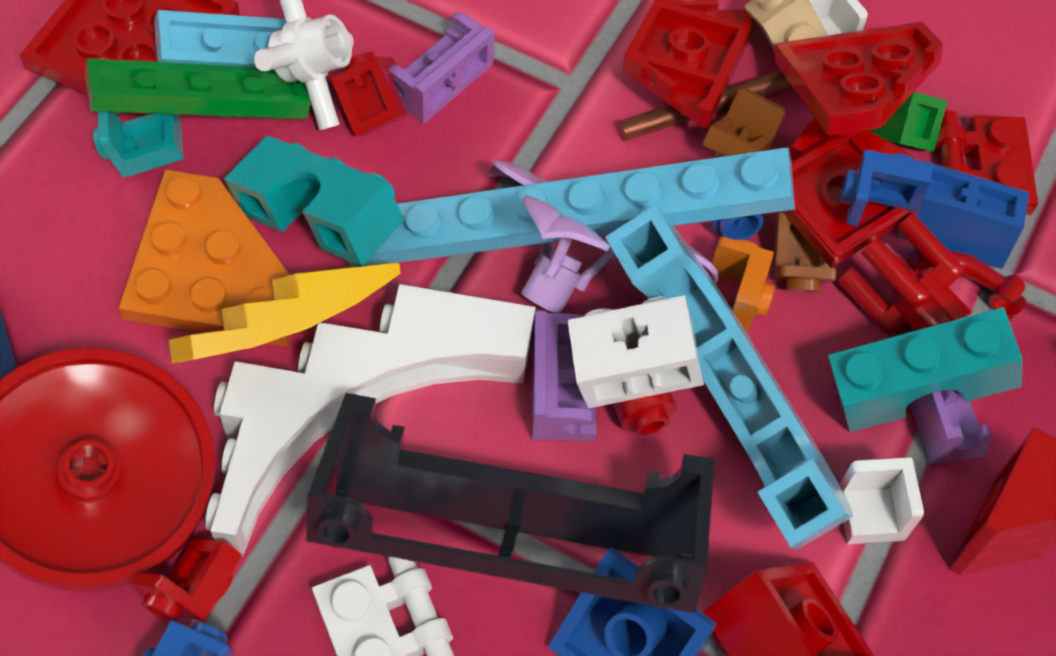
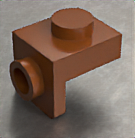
M742 88L737 92L727 115L711 125L702 145L716 151L714 154L716 158L769 150L787 111L784 107L746 88Z
M778 213L775 221L772 280L787 281L786 290L820 292V284H827L836 280L837 269L830 268L784 213Z

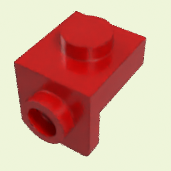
M192 539L169 579L161 575L134 573L128 585L145 597L141 603L143 608L162 620L176 622L178 617L204 621L215 601L219 600L229 589L233 580L232 572L242 554L225 541Z

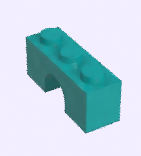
M268 135L224 178L237 204L249 219L283 233L297 217L304 214L322 250L361 267L365 265L404 221L394 198L395 190L381 175L377 173L367 174L347 166L337 158L331 157L328 159L306 150L298 143L292 142L289 144Z
M1004 307L828 355L849 432L906 418V407L911 402L933 392L956 390L961 393L963 401L967 402L1022 387L1023 359Z

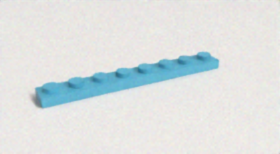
M787 147L399 203L397 205L404 221L364 266L560 241L561 238L542 239L534 220L522 201L525 195L550 204L562 212L565 217H572L580 221L599 236L612 233L654 204L674 226L794 210L792 164L789 149ZM348 261L352 268L361 267L357 264Z

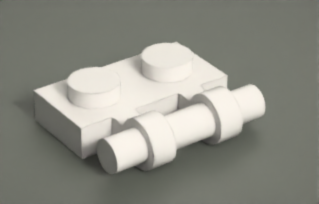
M389 557L388 562L395 579L380 587L370 565L312 587L313 596L336 656H422L425 654L427 656H454L449 644L453 639L446 619L438 618L428 594L432 589L431 582L425 569L418 568L414 561ZM406 604L416 629L409 634L399 637L389 610Z

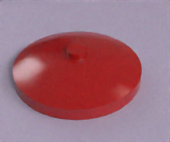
M75 348L49 353L19 366L0 380V563L17 575L46 587L68 591H98L128 584L134 573L150 574L172 559L185 546L199 526L208 506L214 481L215 453L209 426L202 410L180 382L168 372L146 359L130 353L104 348Z

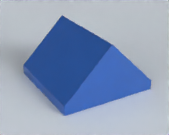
M611 547L605 553L594 574L634 581L635 573L639 566ZM581 593L548 648L558 656H700L717 623L698 609H696L695 613Z

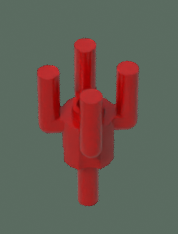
M914 213L905 218L897 226V230L934 268L931 272L924 276L919 269L914 270L889 242L883 244L878 238L868 245L861 254L894 288L893 292L899 299L890 306L855 267L849 269L837 281L882 331L887 334L897 333L907 323L917 331L965 318L972 313L949 288L962 275L963 267L961 263Z

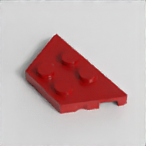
M655 0L624 54L622 71L699 126L708 128L757 22L749 16L746 9L718 10V0Z

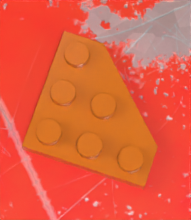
M165 169L118 309L122 320L199 333L224 331L221 309L246 303L275 300L272 280L286 277L290 274L219 178ZM291 335L267 342L266 344L289 347Z

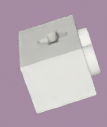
M685 295L674 298L666 296L653 297L641 305L617 310L596 309L590 311L584 317L568 320L576 382L588 408L704 385L693 323Z

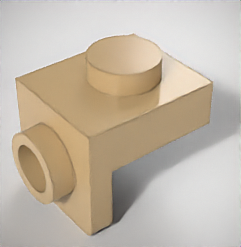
M751 0L745 5L749 16L759 24L774 51L775 43L828 36L809 0Z

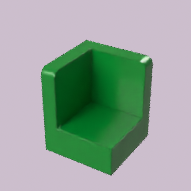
M914 91L881 128L869 130L887 141L934 152L948 100Z

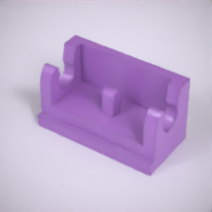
M456 12L449 18L455 26L452 25L447 29L446 35L406 69H402L397 65H392L388 68L406 111L422 124H425L493 65L494 31L487 26L484 28L462 12Z
M535 310L532 335V440H596V408L587 407L577 385L568 320L584 317V315L549 314L547 311Z
M944 390L933 392L910 403L929 465L986 456L988 453L987 446L993 439L989 426L984 424L979 427L971 402H964L959 391Z

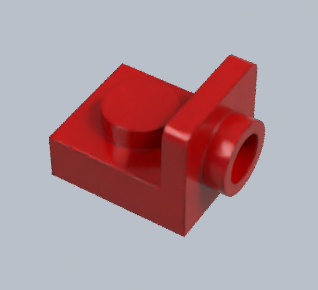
M374 52L362 53L351 58L350 63L345 66L347 70L331 78L355 137L366 136L408 115L388 69L392 65H396L394 58L375 56Z

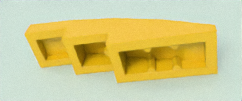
M399 262L298 273L272 280L275 300L246 303L221 309L224 331L170 339L169 346L172 363L253 348L308 329L356 305L400 275Z

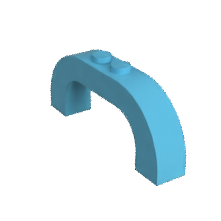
M654 204L605 237L633 285L649 299L658 296L674 298L685 295L693 323L703 381L757 469L765 488L758 491V494L789 546L798 550L852 518L851 507L808 430L722 293L665 214Z

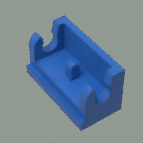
M934 164L931 184L916 216L948 250L973 255L984 264L1003 269L1024 229L1029 192ZM900 232L898 233L899 238L906 239Z

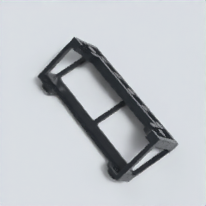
M345 393L307 494L306 542L652 605L664 609L689 613L696 612L708 563L715 459L683 454L680 469L670 477L659 479L660 473L647 471L643 493L404 450L405 427L392 425L391 431L385 428L374 414L376 398ZM337 462L335 494L327 493V486ZM362 504L504 529L505 533L498 556L373 533V519ZM518 533H526L607 549L612 547L618 551L654 558L646 560L638 567L634 581L518 560L511 557Z

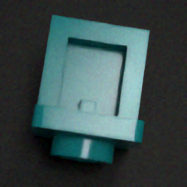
M98 111V128L93 130L95 146L102 159H110L123 178L184 159L182 126L178 115L152 113L122 123L116 113Z

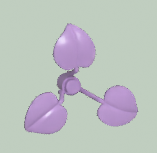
M494 160L488 173V177H510L523 185L549 182L520 166L500 160ZM525 195L522 201L534 220L542 239H561L557 248H552L553 242L542 243L540 253L534 262L536 267L521 294L546 310L555 314H561L574 289L577 288L584 292L590 280L617 256L612 248H610L611 246L585 224L572 217H565L562 212L544 201ZM572 239L603 249L606 253L580 274L578 270L582 262L568 254L567 250ZM690 247L716 284L718 281L717 269L706 257Z

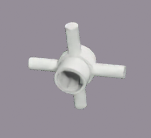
M280 0L286 24H284L282 29L271 34L268 48L260 49L255 53L254 63L261 71L274 69L279 77L286 82L301 81L305 83L319 130L340 125L325 77L329 71L343 68L350 63L354 43L353 37L335 15L328 14L311 19L306 16L302 0Z

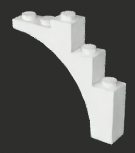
M399 284L395 305L385 304L380 332L318 323L313 343L305 342L303 344L298 372L235 361L229 382L222 381L219 384L215 397L214 414L221 418L226 438L228 439L222 459V473L227 474L222 493H214L209 501L206 513V529L211 530L215 541L227 542L239 551L243 557L263 507L284 474L314 442L332 430L345 393L376 398V403L391 396L433 384L473 380L524 384L536 307Z

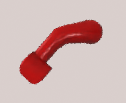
M916 249L909 254L908 261L913 269H919L922 273L926 274L934 269ZM949 250L963 267L961 276L974 280L993 292L988 301L992 310L1004 307L1008 319L1014 318L1027 304L1025 297L1021 296L1025 291L1023 279L1017 275L1005 277L973 255Z

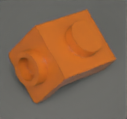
M720 237L712 264L717 269L718 276L740 282L732 310L748 334L755 314L766 317L776 285L765 281L774 252L760 248L747 240H733Z

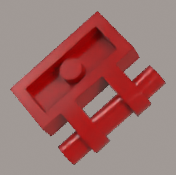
M946 110L935 145V150L941 154L942 166L1029 192L1026 215H1032L1039 202L1025 117L974 115L968 126L969 131H965L964 127L959 125L957 112ZM963 156H972L974 170H970L969 166L964 164Z

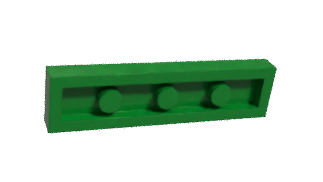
M86 59L85 81L90 111L307 119L311 105L305 83L301 81L286 82L279 77L274 69L261 71L257 67Z

